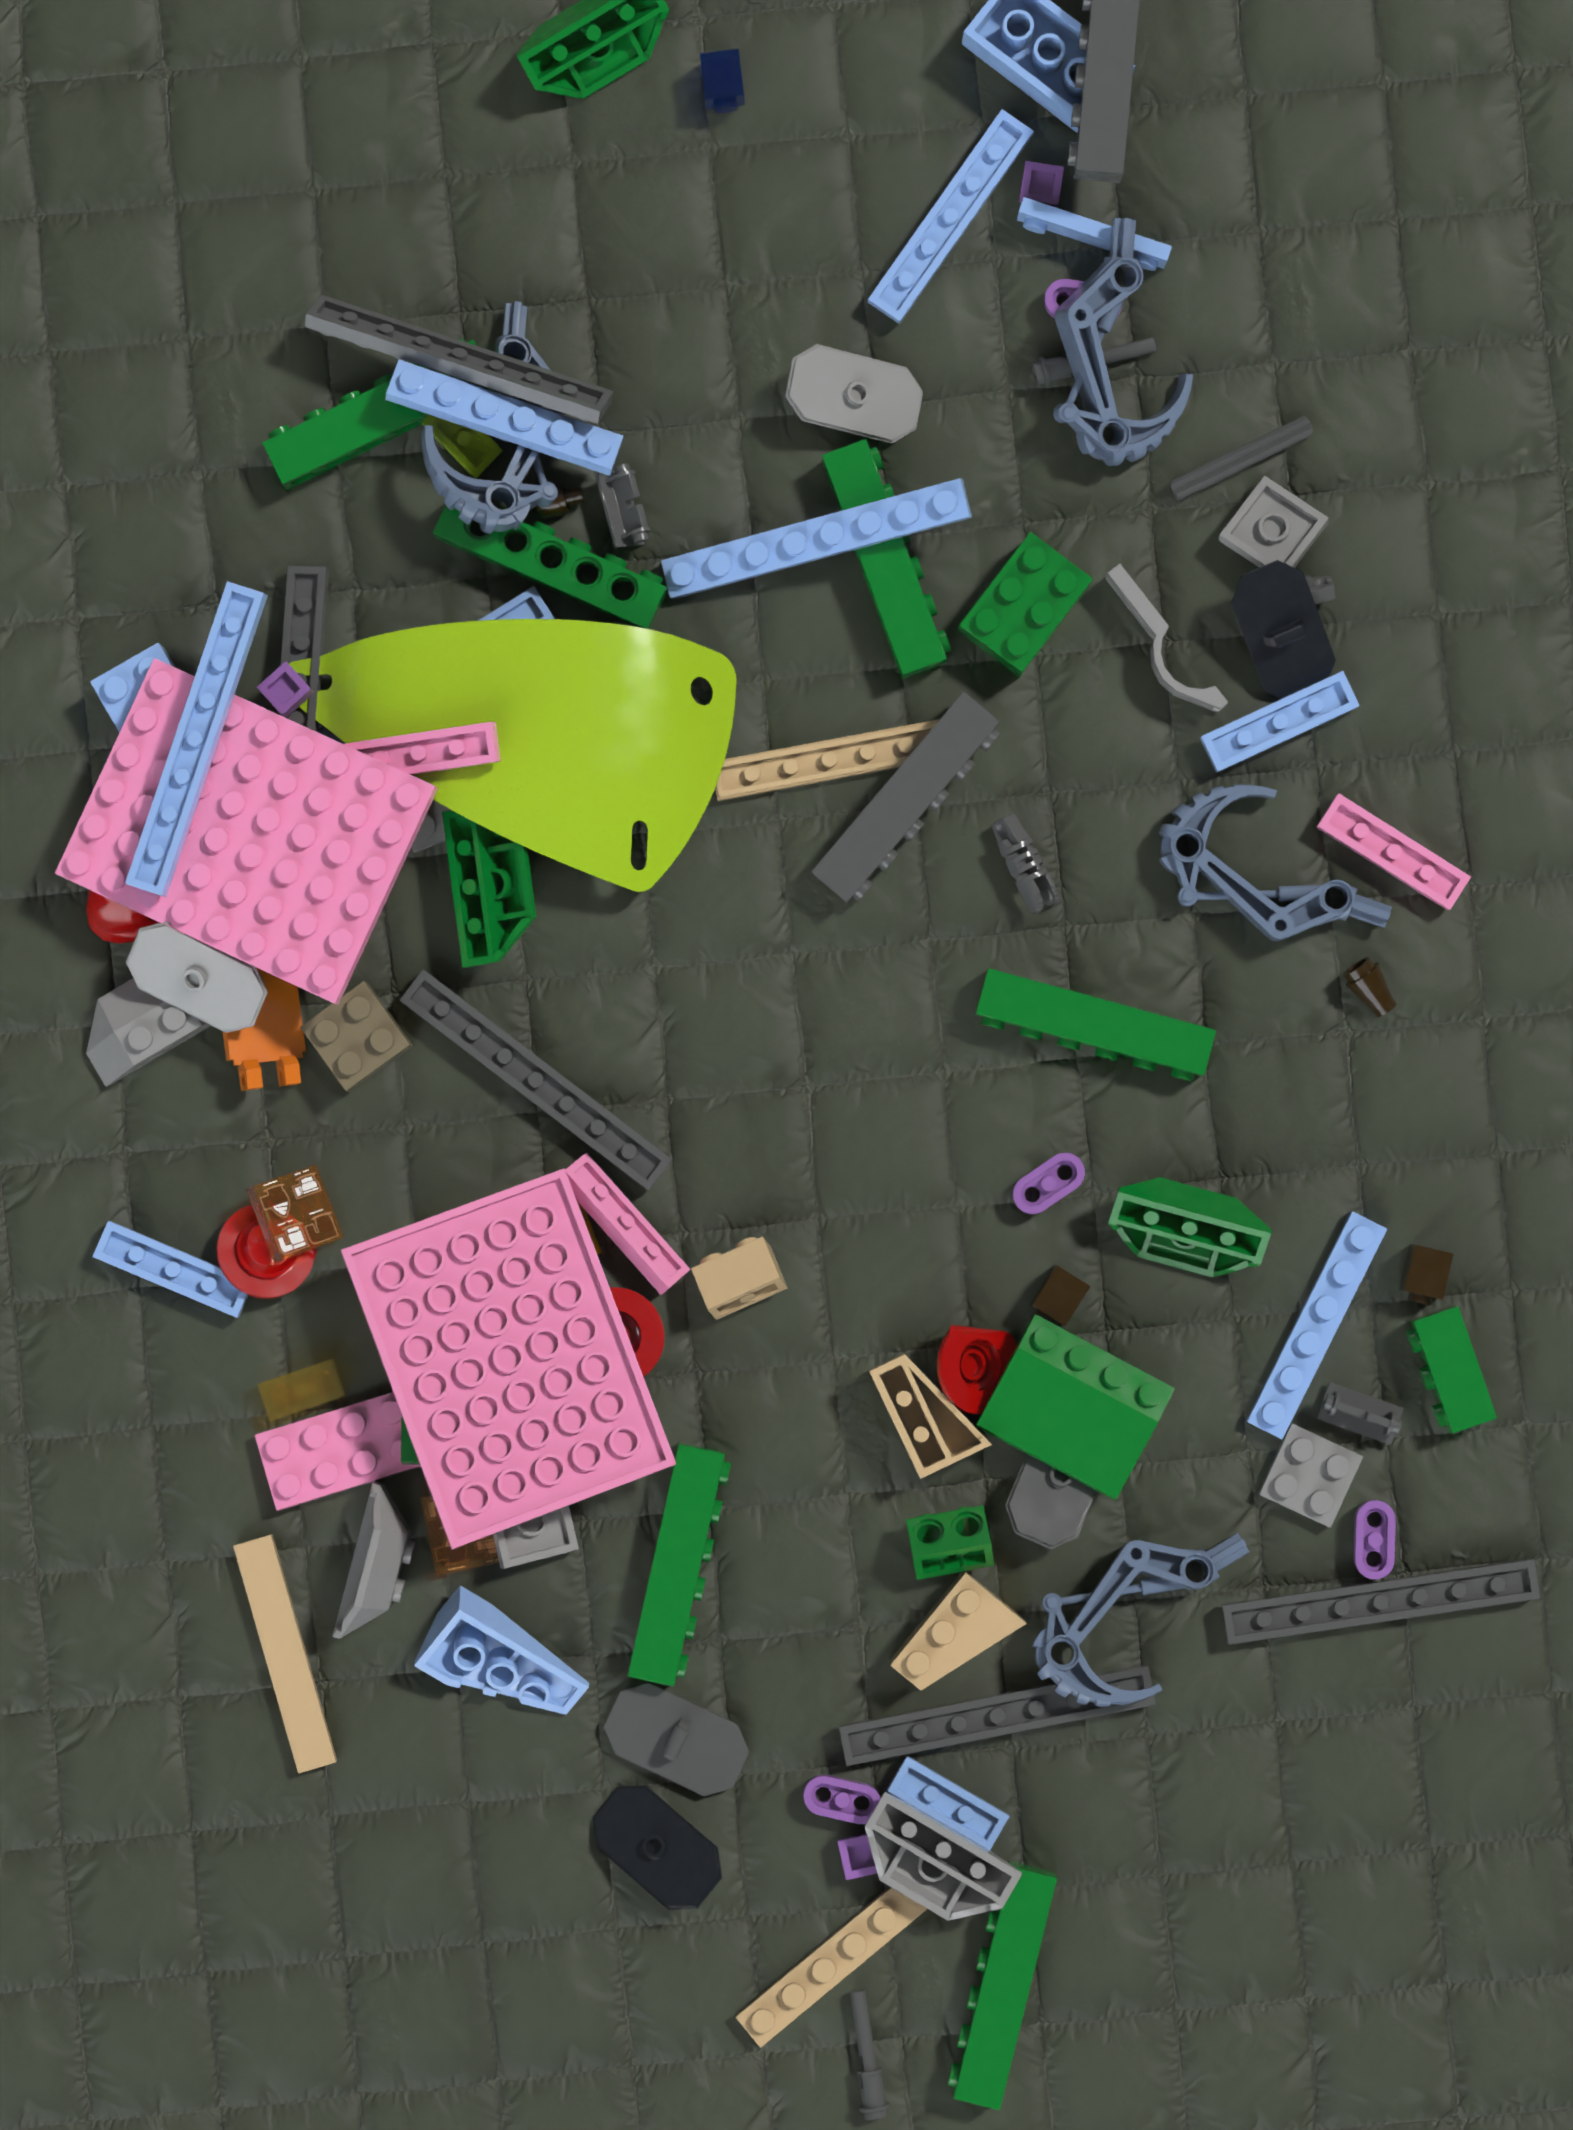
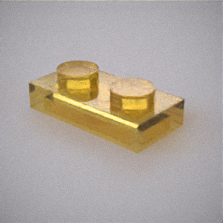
M334 1358L257 1384L269 1421L346 1396Z

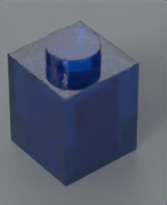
M739 49L700 53L706 109H714L716 113H728L737 110L738 105H745Z

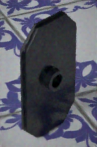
M1276 560L1241 575L1231 605L1263 690L1283 699L1330 677L1336 659L1304 572Z
M646 1785L616 1787L593 1817L596 1847L668 1910L698 1909L722 1879L718 1847Z

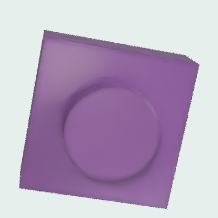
M1025 161L1019 203H1022L1023 197L1057 208L1064 167Z
M286 661L257 686L259 691L285 718L314 693Z
M866 1833L837 1839L846 1880L877 1874Z

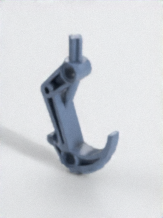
M1113 218L1110 257H1104V261L1099 268L1059 306L1055 313V322L1075 383L1066 403L1058 404L1054 408V418L1059 423H1068L1076 432L1077 443L1082 454H1089L1095 459L1103 460L1108 466H1118L1123 462L1124 458L1129 462H1135L1145 457L1147 450L1154 451L1162 443V437H1168L1176 426L1175 423L1182 415L1187 404L1193 381V374H1180L1176 389L1169 402L1159 412L1149 418L1131 420L1118 417L1101 342L1105 333L1109 334L1125 298L1135 292L1143 281V270L1139 260L1133 258L1136 220L1129 218ZM1118 267L1125 273L1126 279L1122 287L1117 284L1114 276L1115 270ZM1078 393L1080 394L1085 411L1078 410L1077 406L1074 405ZM1106 425H1109L1113 430V440L1109 445L1104 441L1102 435Z
M514 301L513 304L505 303L502 336L496 338L495 352L503 355L510 353L516 356L518 360L550 370L530 344V341L525 338L527 306H523L522 302ZM511 397V398H514V399H517V400H520V401H523V402H526V403H529V404H532V405L541 407V406H539V405L536 404V403H533V402H530V401H527V400H524V399H521V398H518V397ZM547 409L552 412L563 415V412L554 409ZM424 426L421 434L422 455L427 473H429L432 479L431 483L437 494L445 498L443 502L448 509L458 510V518L469 525L474 520L480 523L481 531L489 534L492 531L502 532L514 528L516 531L523 523L529 510L537 505L543 508L549 507L557 498L558 490L556 486L546 481L539 458L540 452L517 445L501 481L474 479L460 474L444 461L434 442L433 426ZM532 465H534L539 485L522 483ZM491 499L502 500L506 504L507 509L501 510L496 508L492 504Z
M1238 784L1226 788L1223 786L1209 789V792L1205 795L1199 792L1191 796V803L1189 805L1179 804L1172 811L1175 817L1172 824H1162L1159 830V834L1162 836L1160 843L1162 858L1159 861L1167 871L1177 876L1181 887L1177 894V900L1180 905L1189 907L1197 900L1227 899L1272 941L1278 942L1312 927L1337 919L1346 921L1348 916L1385 928L1390 917L1392 906L1356 894L1357 888L1350 886L1342 880H1332L1323 885L1278 886V890L1259 891L1205 849L1212 823L1223 808L1234 801L1248 797H1264L1273 800L1277 793L1275 789ZM1187 836L1195 841L1197 848L1193 856L1186 857L1177 851L1176 842L1179 837ZM1200 873L1219 892H1197L1195 886L1198 874ZM1335 888L1343 894L1344 903L1340 909H1332L1326 904L1325 893L1327 889ZM1269 898H1278L1279 902H1294L1282 908Z
M1237 1532L1205 1552L1203 1548L1197 1550L1179 1549L1133 1540L1120 1549L1092 1592L1067 1597H1060L1055 1593L1045 1595L1041 1600V1607L1047 1613L1045 1628L1037 1634L1031 1646L1035 1648V1661L1039 1667L1037 1675L1041 1680L1050 1677L1057 1684L1054 1691L1064 1698L1071 1694L1076 1697V1703L1086 1705L1090 1701L1097 1707H1109L1111 1704L1127 1705L1162 1691L1159 1683L1150 1688L1135 1691L1115 1688L1105 1683L1092 1671L1079 1645L1120 1595L1141 1592L1142 1595H1149L1178 1589L1192 1591L1202 1589L1219 1579L1218 1572L1250 1553L1245 1541ZM1190 1561H1196L1204 1568L1205 1576L1199 1583L1190 1581L1186 1576L1185 1568ZM1138 1574L1151 1577L1140 1580V1584L1129 1586ZM1085 1602L1073 1621L1067 1624L1061 1611V1606ZM1057 1642L1066 1644L1071 1650L1070 1661L1065 1665L1056 1663L1051 1657L1052 1646Z

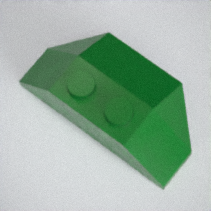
M581 0L539 25L517 52L516 56L535 90L584 99L650 59L663 21L668 15L669 8L665 0Z
M452 810L442 812L462 968L500 962L536 918L528 849Z
M1162 1177L1119 1187L1108 1221L1112 1229L1117 1231L1121 1239L1137 1257L1212 1278L1233 1273L1248 1266L1252 1268L1261 1265L1272 1233V1229L1237 1198Z

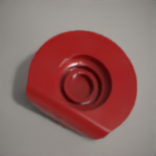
M258 1202L238 1210L225 1222L217 1240V1260L223 1275L236 1289L255 1298L273 1299L285 1296L302 1285L312 1269L317 1249L316 1245L310 1242L306 1231L303 1229L310 1247L283 1255L278 1248L275 1236L284 1234L288 1242L285 1235L286 1232L282 1229L297 1222L289 1215L286 1218L278 1216L272 1209L264 1211L262 1203ZM263 1202V1205H264V1208H265V1209L270 1208V1207H272V1208L274 1209L273 1206H276V1205H272V1203H271V1206H270V1204H269L268 1207H265V1204H264V1202ZM295 1225L287 1228V1236L300 1231V1226ZM293 1227H299V1230L290 1233L287 1231ZM283 1235L276 1238L277 1241H278V1238H281V1237H282L286 1246H287V1245H290V1244L292 1245L289 1236H288V1239H289V1242H290V1243H288V1244H286ZM303 1235L304 1241H302V1242H305L306 1245L301 1246V1247L296 1248V1249H294V1247H293V1250H290V1251H287V1252H283V1253H289V1252H292V1251H294V1250H297V1249H300V1248H303V1247L308 1246V1245H307V1242H306V1240H305L304 1235Z
M610 1287L644 1377L657 1364L663 1351L665 1336L661 1317L652 1303L641 1294L626 1288Z
M959 1325L950 1326L939 1348L937 1373L945 1396L956 1408L970 1414H982L1016 1346L1014 1337L1010 1333L1001 1330Z

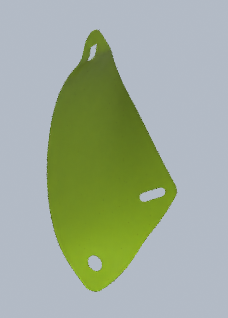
M500 619L455 622L384 633L353 642L330 653L321 655L319 675H330L332 677V684L329 689L317 692L316 721L345 743L485 722H496L501 762L412 776L438 787L433 800L465 818L515 843L570 867L632 891L643 892L654 886L681 853L712 797L729 746L735 710L737 679L732 663L723 654L692 641L655 630L613 623L561 619ZM312 658L289 663L296 673H302L305 676L311 675ZM697 677L706 679L712 688V699L707 705L698 704L691 694V683ZM309 698L299 706L307 714ZM637 821H643L648 828L646 865L642 870L634 869L631 864L632 828Z

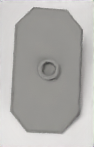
M819 344L792 358L785 398L801 421L891 444L916 430L923 390L907 367Z
M162 923L139 929L126 960V964L138 989L182 1009L184 1012L225 1033L254 1026L268 994L256 967Z

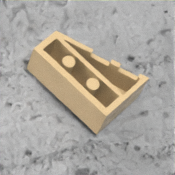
M904 1353L869 1369L870 1375L920 1479L992 1445Z
M964 1571L959 1574L889 1660L890 1666L919 1690H923L1027 1623L1013 1609Z

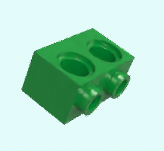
M983 1505L961 1507L954 1511L937 1514H922L915 1518L906 1519L917 1580L994 1566L992 1545Z

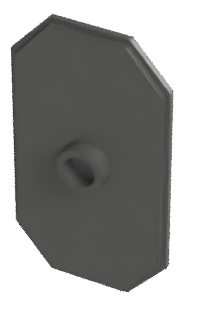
M1026 1454L1005 1508L1015 1534L1052 1550L1078 1538L1096 1490Z
M651 1683L620 1691L604 1725L615 1755L703 1796L733 1788L750 1752L738 1724Z

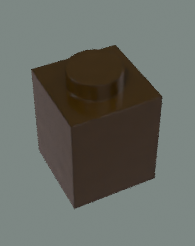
M1410 1244L1399 1288L1401 1291L1409 1292L1407 1300L1431 1305L1432 1298L1443 1300L1454 1254Z
M1054 1265L1030 1305L1037 1309L1036 1315L1055 1325L1058 1322L1066 1326L1090 1286L1058 1265Z

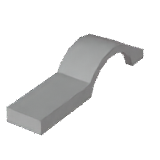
M1118 564L1107 573L1105 579L1152 638L1153 642L1150 648L1151 668L1159 683L1173 696L1218 713L1228 704V701L1216 686L1205 689L1186 687L1174 680L1166 670L1161 655L1163 636L1169 626L1122 565Z

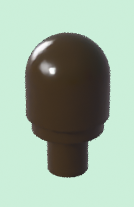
M555 484L558 495L554 503L544 508L537 505L531 510L536 516L544 519L564 515L565 512L570 511L569 505L585 502L582 487L565 490L564 485L558 486Z

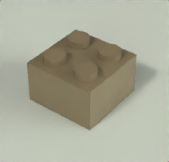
M365 981L343 995L339 1005L332 1003L300 1026L340 1084L348 1092H352L414 1047L374 990Z

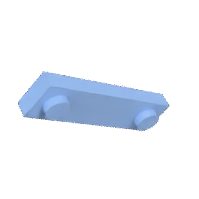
M1023 197L1017 221L1023 222L1025 229L1039 234H1044L1047 230L1110 251L1112 226ZM1135 234L1133 258L1139 260V264L1143 269L1155 271L1157 267L1164 269L1172 246Z
M1341 671L1201 736L1200 740L1215 772L1218 773L1358 708L1359 703L1344 671Z
M107 1221L93 1254V1257L236 1318H239L248 1298L247 1294L236 1289L225 1278L219 1266L112 1221Z

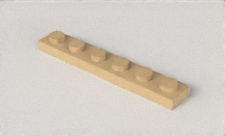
M888 1887L740 2010L735 2018L761 2048L925 1912L927 1908L892 1887Z

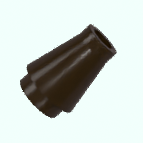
M1370 957L1359 960L1344 972L1343 975L1347 980L1345 985L1370 1007L1377 1017L1385 1015L1397 1005L1390 993L1378 962L1373 963Z

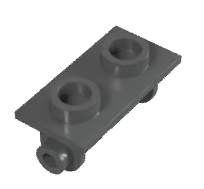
M629 464L614 467V471L611 472L610 476L599 472L595 473L614 548L645 545V541L649 540L647 533L651 531L647 524L643 505H634L633 499L640 497L635 479V470H630Z
M1329 1382L1317 1419L1391 1445L1394 1435H1398L1403 1420L1400 1418L1404 1408Z

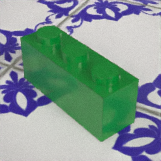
M1452 1305L1408 1320L1411 1329L1406 1331V1336L1412 1352L1420 1353L1424 1367L1419 1368V1374L1425 1389H1432L1437 1404L1432 1405V1411L1438 1427L1445 1426L1446 1431L1453 1434L1497 1419L1459 1306Z

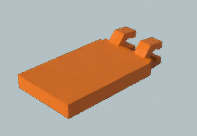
M259 968L257 970L266 986L268 994L254 1026L228 1033L223 1032L226 1061L233 1060L234 1066L238 1065L241 1091L263 1088L262 1071L259 1064L261 1062L276 1061L279 1087L301 1083L300 1066L297 1058H303V1052H306L304 1032L300 1028L303 1023L298 987Z

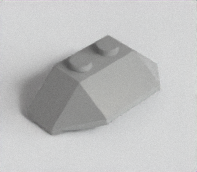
M134 978L97 1000L86 1054L104 1085L108 1087L211 1025L176 1006H172L138 989Z
M375 1481L371 1486L332 1637L338 1639L388 1611L392 1607L393 1601L400 1603L406 1580L400 1579L399 1576L403 1563L410 1565L415 1541L409 1540L411 1529L382 1482Z
M884 1792L865 1825L879 1880L948 1921L1002 1909L1022 1875L1021 1871L992 1851L987 1850L909 1803L887 1792Z

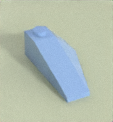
M461 1585L437 1613L414 1661L415 1667L448 1686L460 1688L461 1685L481 1689L484 1695L493 1697L498 1693L518 1698L521 1704L565 1715L589 1688V1682L504 1613Z

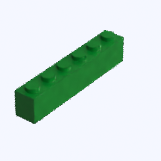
M474 340L467 342L476 345ZM411 363V364H414V365H417V366H420V367L429 369V368H427V367H424V366H421V365H418V364H415V363ZM392 373L376 380L373 383L374 388L362 394L359 391H353L344 395L338 400L340 405L327 411L324 408H318L309 412L303 417L304 422L290 428L289 425H284L276 428L268 434L269 439L262 442L282 485L288 491L421 426V422L429 414L385 400L386 392L393 376ZM441 373V374H444V375H447V376L453 377V378H455V379H458V380H461V381L466 382V381L463 380V379H460V378H457V377H454V376H451V375H448V374H445V373ZM476 385V386H479V387H482V388H485V389H488V390H491V391L494 390V389H490V388H487V387H484V386H481V385Z
M866 439L822 455V464L840 511L895 496L890 483L883 485L878 471L884 469L877 447L870 449ZM909 535L854 550L902 680L946 664L947 657L945 653L951 652L945 631L943 629L937 631L932 617L938 615L933 598L930 593L923 595L918 580L924 579L917 556L910 558L905 546L906 543L911 542Z
M990 968L986 970L975 1011V1016L982 1017L981 1025L1004 1030L1005 1024L1019 1027V1035L1041 1041L1043 1034L1058 1038L1056 1045L1079 1051L1081 1045L1096 1048L1095 1056L1117 1061L1118 1056L1122 1055L1134 1059L1132 1066L1154 1072L1156 1065L1172 1069L1170 1076L1193 1082L1194 1075L1199 1077L1205 1075L1216 1030Z
M679 1442L675 1459L676 1465H674L628 1677L673 1687L676 1677L684 1679L689 1655L681 1653L684 1639L692 1640L697 1617L690 1615L693 1600L701 1601L706 1578L698 1576L701 1562L709 1563L714 1539L707 1538L710 1523L718 1524L723 1501L716 1500L715 1498L718 1485H727L731 1462L724 1461L726 1452Z
M1009 1861V1864L1021 1871L1022 1875L1004 1907L989 1911L985 1931L991 1932L988 1948L982 1946L980 1948L976 1970L982 1972L978 1986L971 1985L966 2008L971 2009L972 2013L969 2025L962 2023L960 2027L957 2047L963 2049L959 2063L952 2062L947 2086L953 2087V2099L999 2111L1057 1881L1055 1872Z

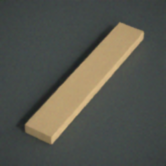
M940 719L725 759L715 787L717 801L899 768Z
M273 1534L233 1545L297 1771L302 1773L336 1763L337 1757Z

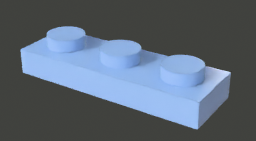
M907 1755L887 1788V1791L989 1851L1010 1817L1009 1814Z

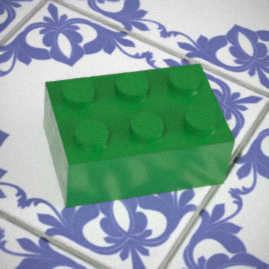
M1030 531L961 622L958 632L1020 678L1089 588L1093 578Z

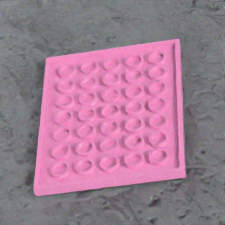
M154 658L55 874L164 924L163 922H168L172 924L168 926L339 1005L438 787L234 694L167 896L163 897L127 885L125 882L195 678L191 674Z
M565 1168L341 1250L451 1550L676 1465Z

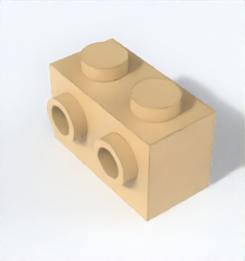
M763 1236L758 1239L756 1237L746 1238L737 1243L735 1249L724 1254H710L701 1259L699 1265L691 1268L707 1310L716 1320L788 1289L772 1248Z

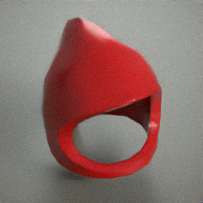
M91 890L88 891L86 901L87 922L91 930L103 941L117 944L134 942L140 928L160 923Z

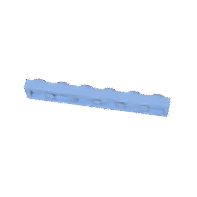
M1001 109L868 298L869 304L898 324L902 322L1033 136L1034 131Z
M400 359L386 392L385 400L608 476L611 475L623 440V435Z
M1350 1211L1246 1422L1283 1439L1387 1228Z

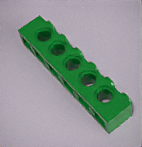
M445 505L433 531L435 539L628 626L651 630L667 594V587L661 584L663 578L644 569L641 570L640 574L626 569V561L606 553L604 558L590 552L592 547L589 544L573 537L570 538L569 542L554 536L556 533L555 529L537 521L534 522L533 526L523 522L516 531L514 528H511L507 531H492L491 534L476 536L470 531L474 520L469 525L458 518V510H449ZM499 505L498 509L504 510L507 507ZM514 534H521L527 538V545L520 552H511L506 548L508 538ZM549 550H557L563 555L562 563L556 568H547L541 563L542 556ZM584 566H593L599 571V575L594 583L586 585L577 580L578 571ZM620 582H628L633 585L634 594L628 600H618L612 595L615 585Z

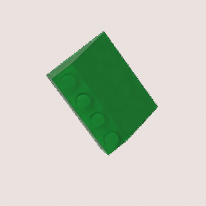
M1035 1314L1024 1328L975 1427L1101 1494L1116 1500L1156 1428L1175 1388Z

